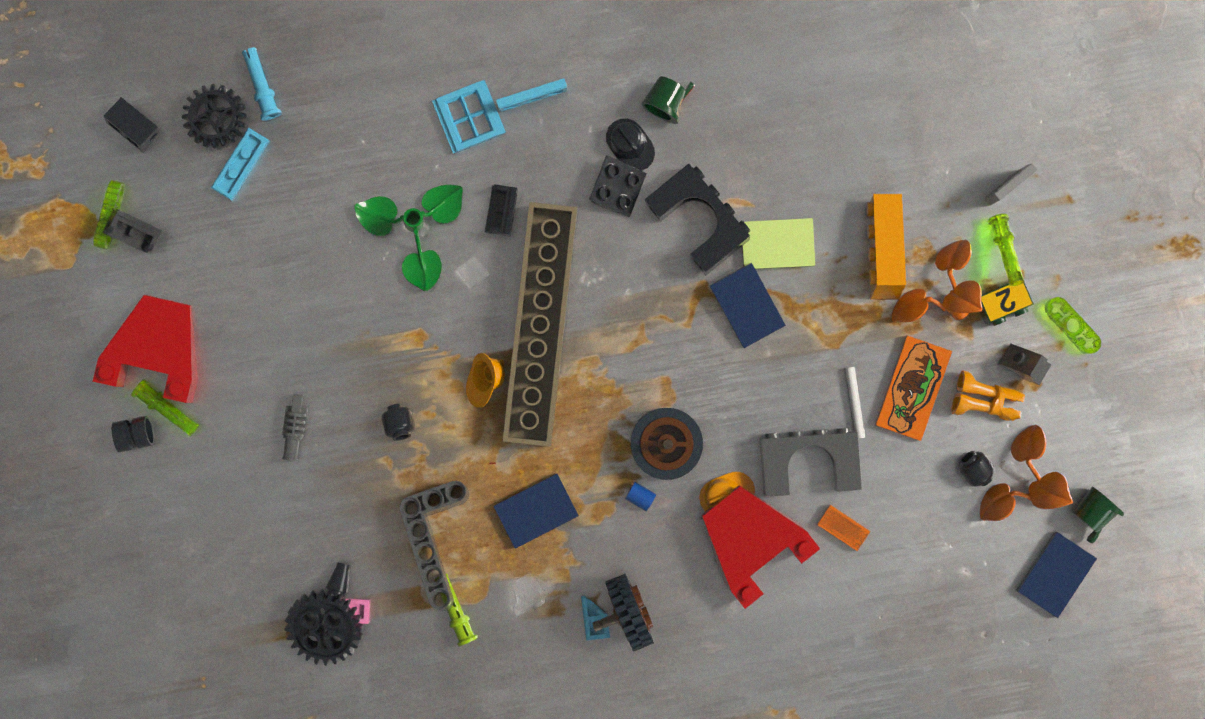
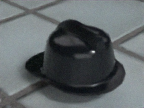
M625 118L614 121L608 127L606 142L619 161L641 171L647 169L653 163L655 148L638 123Z

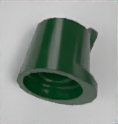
M660 76L641 105L654 116L666 122L678 124L679 117L677 112L679 107L695 87V84L690 81L685 89L676 81Z
M1093 486L1073 511L1079 519L1094 530L1087 537V541L1092 544L1097 540L1102 528L1117 515L1124 516V512Z

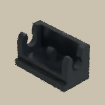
M122 97L104 115L106 123L142 153L158 135L156 133L158 127Z
M494 184L491 189L485 233L511 237L518 188Z
M113 209L102 233L148 253V251L153 250L162 230L123 211Z

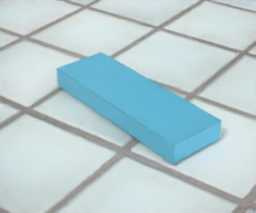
M563 78L497 99L496 102L499 111L503 112L567 92V85Z
M248 127L211 188L233 201L270 140Z

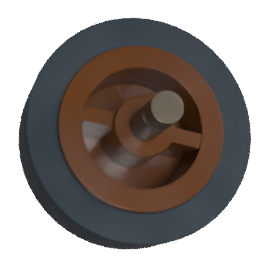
M658 408L648 412L637 422L631 435V451L637 465L648 475L661 480L677 479L688 474L697 465L703 450L702 433L697 423L687 413L674 408Z

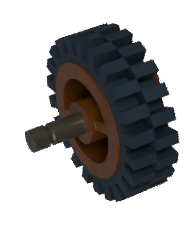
M626 574L606 581L605 584L614 608L612 609L614 614L593 622L592 625L595 632L618 623L619 627H622L634 652L654 644L650 631L654 626L637 585L632 587Z

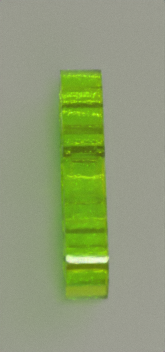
M111 180L108 184L94 235V247L107 250L111 244L112 237L102 232L112 210H120L125 192V184L122 182Z
M1055 297L1046 302L1045 312L1047 316L1082 353L1092 354L1100 349V337L1064 298ZM1053 303H1060L1062 305L1059 309L1063 314L1070 313L1062 322L1059 319L1063 316L1059 312H1052L1054 308ZM1070 319H1075L1079 323V329L1074 333L1067 329V322ZM1084 329L1087 331L1083 333L1084 337L1087 339L1093 338L1094 340L1092 342L1093 348H1085L1086 341L1082 337L1076 339V336L1080 335Z

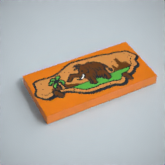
M907 335L875 425L921 441L952 351Z

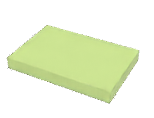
M813 218L744 222L750 229L748 233L750 240L742 246L743 267L749 263H752L755 269L815 266Z

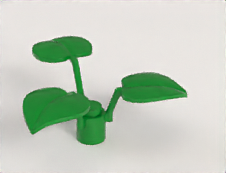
M441 185L430 189L425 193L421 201L422 207L428 211L427 213L411 208L398 219H395L397 207L387 197H373L355 204L354 208L360 224L373 235H388L392 230V223L398 224L403 221L406 229L414 232L418 254L411 253L404 259L402 263L404 277L409 283L423 291L430 290L437 283L442 269L441 259L433 250H427L422 253L418 231L423 227V217H430L432 215L433 219L441 224H447L456 220L462 208L463 188L461 186Z

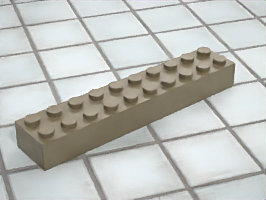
M529 202L503 442L548 447L552 445L578 212L577 207Z

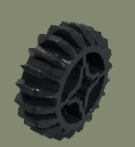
M211 84L209 91L204 85L202 86L203 93L200 94V92L194 90L193 93L196 97L194 99L187 97L191 104L190 106L183 105V109L188 111V114H183L182 119L189 121L184 123L183 127L190 129L187 135L189 137L195 136L194 142L197 144L203 141L204 147L208 148L211 143L212 147L217 149L220 142L223 147H227V139L234 143L236 140L233 135H242L238 127H246V124L240 121V119L247 118V114L241 112L246 106L238 104L241 101V97L239 95L234 96L235 91L232 89L226 92L224 85L217 89L215 84ZM213 99H224L231 107L217 108ZM204 103L205 111L201 115H198L197 118L198 111ZM213 110L219 114L216 122L210 119ZM232 114L231 123L225 130L224 122L226 119L230 118ZM212 125L216 134H205L200 130L199 126Z

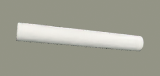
M845 368L854 431L858 433V439L865 438L855 368Z

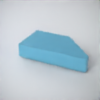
M585 595L581 596L586 641L610 638L609 627L595 632L592 625L593 622L607 617V613Z

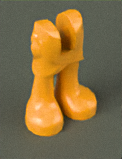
M965 370L960 372L957 379L958 391L988 396L993 399L991 402L957 393L952 401V414L962 415L969 410H975L996 415L1007 421L1020 419L1021 411L1014 410L1013 408H1004L1003 405L1005 398L1010 399V401L1024 402L1025 394L996 384L994 386L976 381L970 372Z

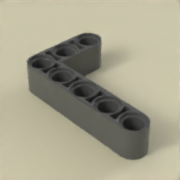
M452 481L408 496L401 501L399 506L429 603L434 609L439 611L450 609L454 599L427 516L462 505L469 499V490L460 481ZM461 487L463 489L462 496L458 499L452 498L453 489ZM433 495H439L440 503L435 507L430 506V498ZM411 503H416L418 506L417 511L409 515L407 513V506ZM419 525H423L425 528L424 534L421 537H415L414 529ZM425 548H431L432 556L428 560H423L421 557V552ZM437 570L440 575L439 580L435 583H430L428 580L430 572ZM440 593H445L447 596V601L443 606L436 604V597Z

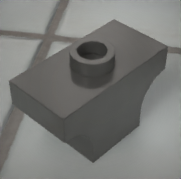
M1010 343L999 362L1004 368L1014 372L1024 380L1037 385L1041 384L1051 367V364L1047 362L1048 359L1043 355Z

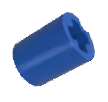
M634 482L625 500L647 512L656 494Z

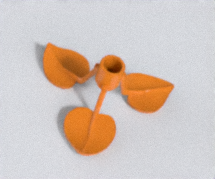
M959 240L949 244L936 257V267L941 271L947 270L953 290L945 296L943 303L932 297H926V292L923 289L911 290L905 293L894 306L892 312L893 322H912L921 318L928 310V302L940 307L942 311H948L955 320H962L969 313L982 311V291L980 285L972 280L956 285L952 274L953 269L960 270L964 268L970 260L972 249L968 240Z
M1035 424L1022 431L1014 439L1011 446L1013 458L1019 462L1026 460V464L1037 481L1030 484L1028 494L1010 491V487L1006 483H1000L991 487L984 495L980 505V517L983 521H1000L1007 518L1015 508L1016 501L1013 496L1027 498L1039 509H1055L1073 503L1068 482L1061 473L1051 472L1041 478L1031 463V459L1041 458L1046 449V436L1040 426Z

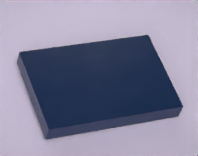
M752 263L709 285L743 348L786 326Z
M558 473L494 505L515 549L579 516Z
M1055 531L1016 591L1056 618H1059L1097 558Z

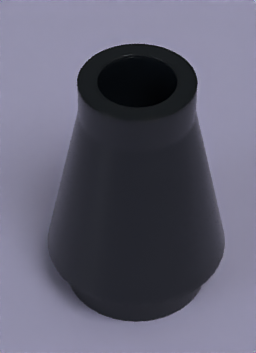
M337 562L336 568L325 587L327 588L326 595H329L331 590H333L334 597L343 594L342 599H345V595L349 592L350 565Z

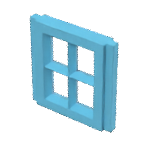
M485 80L432 101L453 154L506 133ZM476 93L482 109L470 114L464 97ZM460 100L466 116L453 120L447 104ZM485 114L491 130L478 134L472 118ZM468 120L474 137L462 141L456 124Z

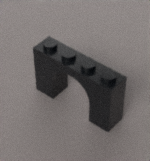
M687 164L645 199V203L660 222L687 202H701L713 210L717 217L715 232L690 254L691 259L706 276L750 240V235L748 234L750 229L742 220L740 222L737 221L733 216L735 211L727 202L725 204L721 202L718 198L720 193L712 184L708 186L703 180L705 176L697 166L693 168L690 164Z

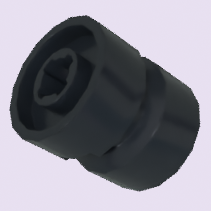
M148 416L133 418L131 423L128 420L112 423V438L118 452L132 450L135 445L138 448L153 446L154 433Z

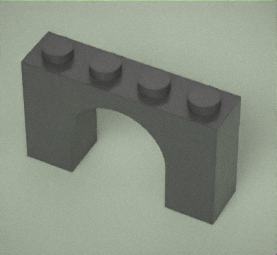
M837 428V433L827 434V429L813 430V435H803V431L789 432V437H780L779 433L765 434V438L760 439L764 496L790 495L789 461L798 449L809 445H815L824 449L830 456L833 463L835 491L862 490L858 433L851 432V428Z

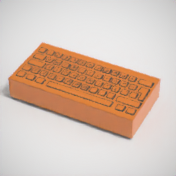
M831 505L828 506L817 523L818 526L856 551L859 550L870 533L868 529Z

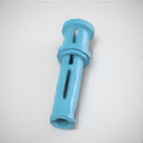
M255 47L248 48V52L243 50L242 55L256 92L254 100L259 104L262 113L260 116L261 120H272L279 117L282 112L277 108L274 99L275 92L269 88L257 49Z

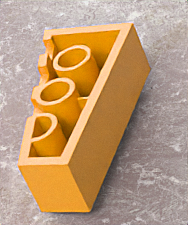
M873 194L871 201L867 202L866 214L870 216V225L867 227V237L870 239V247L868 249L870 300H899L906 287L902 194Z

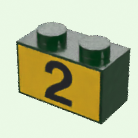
M1023 278L982 294V311H980V314L985 324L992 322L993 326L1007 321L1006 316L1014 313L1015 317L1029 312L1027 307L1034 305Z

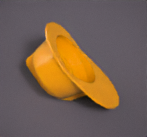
M478 353L474 357L466 382V395L474 407L485 406L492 392L503 385L505 372L502 359L489 358L484 353Z
M731 472L710 480L703 486L699 495L700 505L706 512L738 485L755 494L754 483L749 476L742 472Z

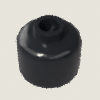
M401 404L388 406V410L382 414L385 435L394 441L409 438L415 430L411 409L402 407Z
M970 451L960 459L959 472L971 486H986L993 480L995 467L983 452Z

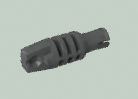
M293 394L292 406H286L282 432L283 438H285L283 460L298 461L299 442L304 438L307 408H302L303 395Z

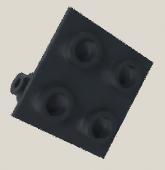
M606 155L589 200L594 204L603 205L630 217L647 173Z

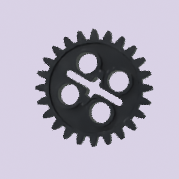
M321 589L318 596L314 590L311 591L309 597L303 594L300 600L297 599L294 602V607H291L288 611L289 615L285 619V622L288 624L284 630L290 633L286 639L294 640L291 648H299L298 656L305 653L307 654L305 660L308 661L313 657L316 665L320 659L323 660L325 666H327L329 659L332 660L334 665L337 664L339 658L345 661L348 655H353L354 648L357 649L360 644L358 640H361L363 633L360 631L364 625L358 623L362 616L354 615L357 606L350 608L351 600L343 602V594L335 598L333 590H331L328 596L325 595L323 589ZM307 614L314 615L316 619L309 618ZM330 614H336L340 619H334ZM309 636L315 637L318 641L311 640ZM332 636L339 637L341 641L334 640Z

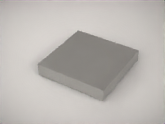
M1028 164L1019 169L987 195L985 201L989 205L1000 201L1036 172L1037 169L1033 164Z

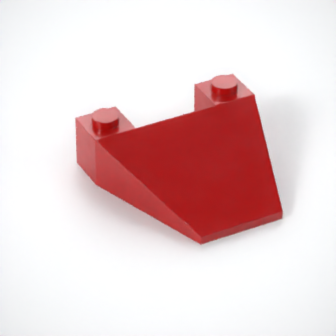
M143 295L98 357L92 382L114 387H124L128 366L130 365L168 374L163 398L183 403H193L198 374L191 305Z
M740 485L701 515L724 583L745 609L764 594L750 576L788 547L801 564L820 550L809 533L797 521Z

